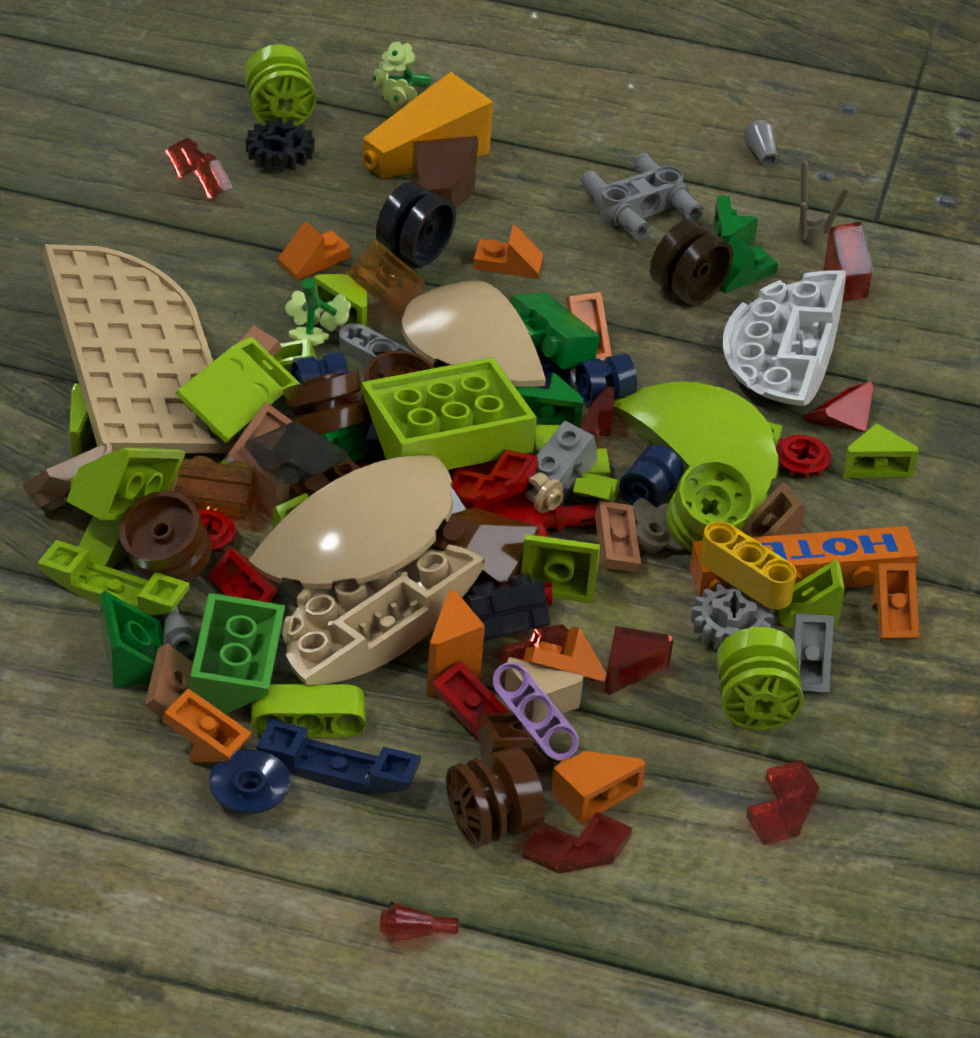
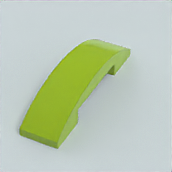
M55 540L37 562L38 569L45 575L85 599L100 604V594L107 591L148 615L171 613L190 588L188 582L155 572L150 580H146L91 562L89 550L59 540Z

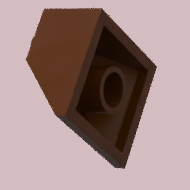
M468 136L414 141L412 182L428 189L431 194L436 193L452 201L455 208H458L475 192L478 137Z
M474 507L451 514L449 522L443 523L436 535V541L431 546L432 549L445 551L448 544L482 556L485 558L486 565L476 581H493L494 586L508 584V577L515 575L521 565L525 534L537 536L540 530L537 526Z

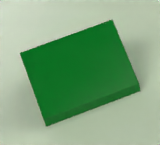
M104 591L100 594L101 634L113 688L150 683L157 650L163 646L164 635L161 622L109 592Z

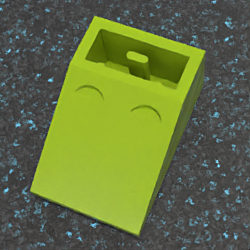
M251 336L229 348L179 388L175 394L190 411L196 413L210 427L214 435L227 443L244 432L265 402L281 412L286 405L283 389L300 383Z

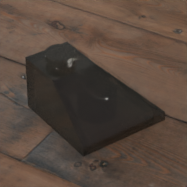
M295 421L246 441L245 445L247 451L263 470L276 476L280 482L290 485L297 484L348 458L349 453Z

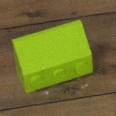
M120 448L80 466L70 482V492L66 502L100 520H121L125 511L137 499L151 492L171 491L186 452L180 449Z

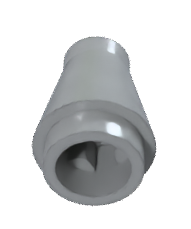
M764 120L750 123L745 129V142L760 160L762 166L770 167L776 164L779 157L776 150L773 126Z

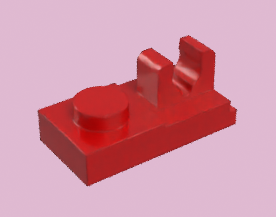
M461 660L432 682L433 692L478 740V713H510Z

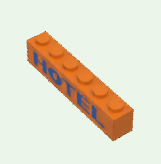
M907 526L751 537L795 566L797 571L795 584L833 560H836L840 563L844 588L874 586L877 564L916 563L917 567L919 558ZM693 541L689 568L697 595L703 597V591L706 588L715 592L717 584H721L724 589H730V583L702 565L700 555L703 541Z

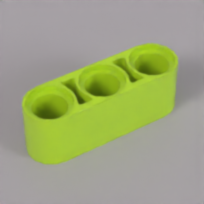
M270 684L268 695L251 702V727L257 735L262 736L270 719L308 728V737H355L361 734L366 727L365 694L361 688L348 684Z

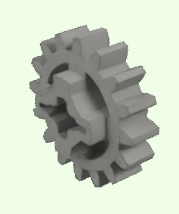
M717 584L715 592L706 588L703 591V597L697 596L695 598L691 622L694 623L693 632L702 633L701 642L713 641L714 649L718 650L725 638L738 630L750 627L772 628L774 614L770 613V608L760 604L741 590H737L733 585L730 586V589H724L721 584Z

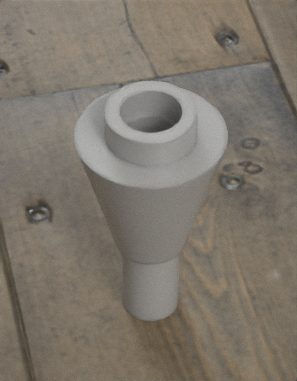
M176 606L171 613L164 614L166 620L163 645L168 643L182 655L189 657L196 652L199 633L180 615Z

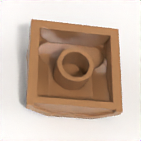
M110 441L50 467L22 484L28 497L35 499L40 508L47 506L49 511L68 504L66 500L70 492V482L73 476L77 473L80 466L111 453L113 448Z

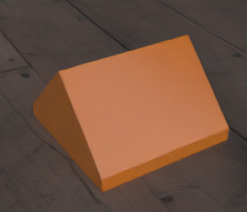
M448 591L430 640L426 697L429 698L438 697L433 692L432 682L460 660L479 680L481 679L485 625L457 591Z

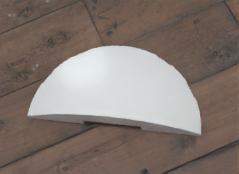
M832 270L803 274L802 281L788 285L779 280L760 289L759 298L749 305L742 302L729 318L723 334L724 357L732 370V374L747 388L766 398L792 405L805 406L809 404L820 388L833 350L844 294L846 271Z

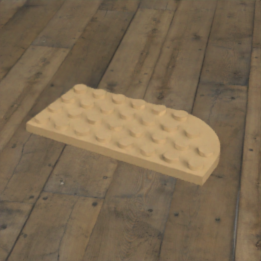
M45 244L42 252L43 260L97 446L110 441L113 448L111 452L120 448L180 449L186 453L228 454L239 437L225 443L221 438L214 435L210 427L196 413L190 411L175 394L179 388L213 362L196 308L186 292L158 268L121 251L98 246Z

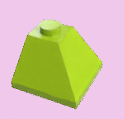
M525 534L521 574L529 573L531 578L539 579L542 583L551 581L552 598L593 603L601 545Z

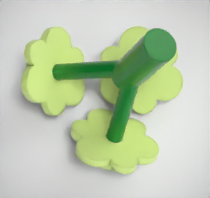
M393 42L389 46L388 51L382 54L381 58L383 61H380L379 69L374 70V76L372 77L374 87L378 88L379 96H383L386 101H390V107L395 111H399L417 97L416 90L411 86L428 87L432 81L431 76L428 74L411 72L408 65L415 61V54L412 52V46L409 43L402 45L400 42ZM396 70L399 73L404 72L405 74L403 76L389 75L388 73L394 72Z
M306 278L301 283L303 293L301 291L293 292L292 300L285 305V312L290 317H294L293 321L296 325L302 326L306 323V327H297L296 330H290L289 337L297 340L310 338L313 347L324 343V340L328 339L329 334L323 332L321 328L314 326L320 322L329 331H334L337 326H343L348 320L351 303L347 301L346 296L343 294H338L333 301L328 303L322 301L319 298L314 279Z

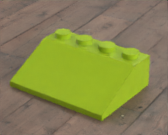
M494 357L361 382V390L387 460L416 455L436 456L447 470L498 460L505 449L525 454L533 452L537 417Z

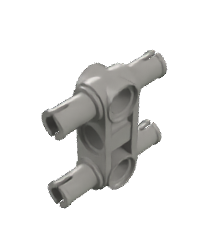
M647 153L639 154L633 161L634 165L632 167L639 173L638 175L606 184L595 171H588L580 179L582 182L580 186L593 197L594 205L600 211V221L610 227L623 226L635 240H642L649 234L650 224L643 219L672 208H676L687 220L696 221L703 214L702 209L704 207L689 194L688 186L683 182V172L674 166H659Z

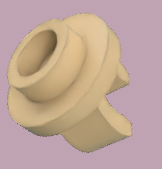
M540 472L529 478L528 482L535 487L526 492V497L534 503V508L540 513L556 509L563 500V484L557 479L549 480L546 475Z

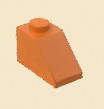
M583 751L572 758L562 760L554 767L551 795L582 824L641 791L646 763L641 758Z

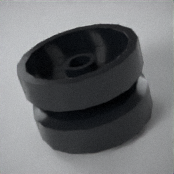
M412 181L404 182L391 193L380 211L376 224L377 242L380 246L395 254H401L402 257L419 266L429 265L446 248L452 236L456 223L457 211L452 201L436 193L431 194L428 189Z

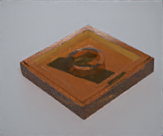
M376 239L371 241L346 272L347 275L396 316H399L405 310L406 306L425 283L424 279Z

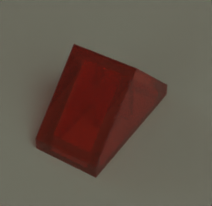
M615 626L604 691L611 695L669 667L674 639L667 634Z

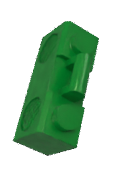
M549 294L512 295L511 304L525 324L534 346L563 370L576 369L578 362L596 358L600 335Z

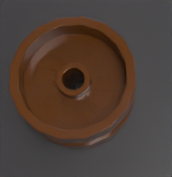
M358 370L339 374L332 372L304 380V383L283 389L288 408L299 409L309 406L311 408L310 411L298 414L291 420L294 422L295 438L322 434L371 419L365 400L343 401V397L353 395L361 390V379Z
M168 490L151 492L137 499L125 511L119 524V539L140 578L150 580L154 573L158 572L189 582L206 568L211 557V538L193 501L181 493Z

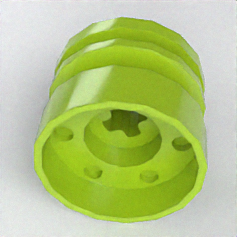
M283 44L268 45L257 50L248 58L243 69V80L249 95L251 109L259 122L265 125V120L272 122L281 118L283 123L294 120V125L297 126L311 116L316 106V92L310 78L307 63L299 51L294 47Z
M717 458L706 459L691 465L682 476L668 504L666 521L669 532L678 544L692 552L693 541H703L704 529L712 522H726L741 531L754 506L755 493L752 482L742 469L728 461Z
M750 627L738 630L725 638L718 648L716 661L718 678L721 682V707L726 718L735 725L749 730H768L780 727L793 720L802 709L804 698L801 678L799 676L798 654L793 639L783 631L771 627Z

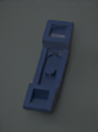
M270 719L256 746L258 751L267 752L280 759L288 771L331 787L358 792L388 793L408 790L421 762L420 755L384 746L379 756L311 740L308 739V728Z

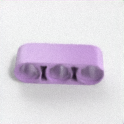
M515 662L499 666L493 676V686L496 692L547 755L556 760L572 757L578 749L579 736L565 716L525 667ZM510 668L516 669L522 676L521 687L512 692L504 689L500 680L502 673ZM537 699L545 703L548 713L543 721L533 722L527 718L525 708L529 701ZM565 731L570 734L573 744L569 751L558 753L552 749L550 738L554 732Z

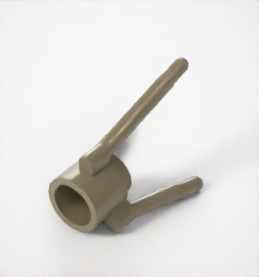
M806 160L801 162V204L797 238L805 244H817L822 240L823 234L831 233L832 223L846 199L849 188H843L826 220L823 219L820 212L808 210V162Z

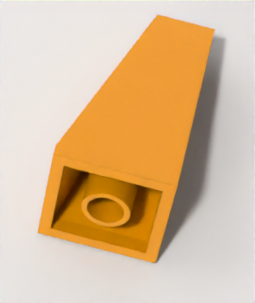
M450 72L363 138L362 164L382 179L411 173L414 141L468 136L478 137L477 157L485 156L490 153L493 101Z

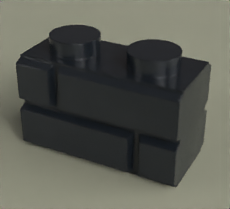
M529 573L508 577V584L494 586L493 581L473 584L471 586L472 591L467 592L462 598L485 625L484 640L550 626L544 584L539 579L531 578Z

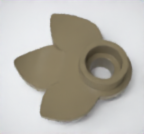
M640 498L634 503L633 509L638 545L642 551L657 553L665 547L677 552L687 550L678 544L669 532L666 521L669 503L662 504L658 508L645 498Z

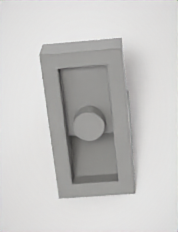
M794 613L793 641L798 654L802 691L829 692L834 616Z

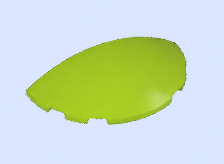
M682 381L643 387L635 393L616 399L608 404L609 409L648 446L662 445L677 454L682 461L684 473L691 465L701 460L716 458L731 462L742 469L752 482L755 493L751 514L767 499V491L772 480L776 481L778 474L779 458L776 453L775 437L764 416L755 406L741 396L721 387L699 382Z

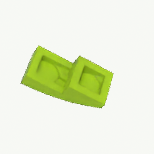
M583 472L581 478L576 477L573 492L579 496L614 502L620 489L617 479Z

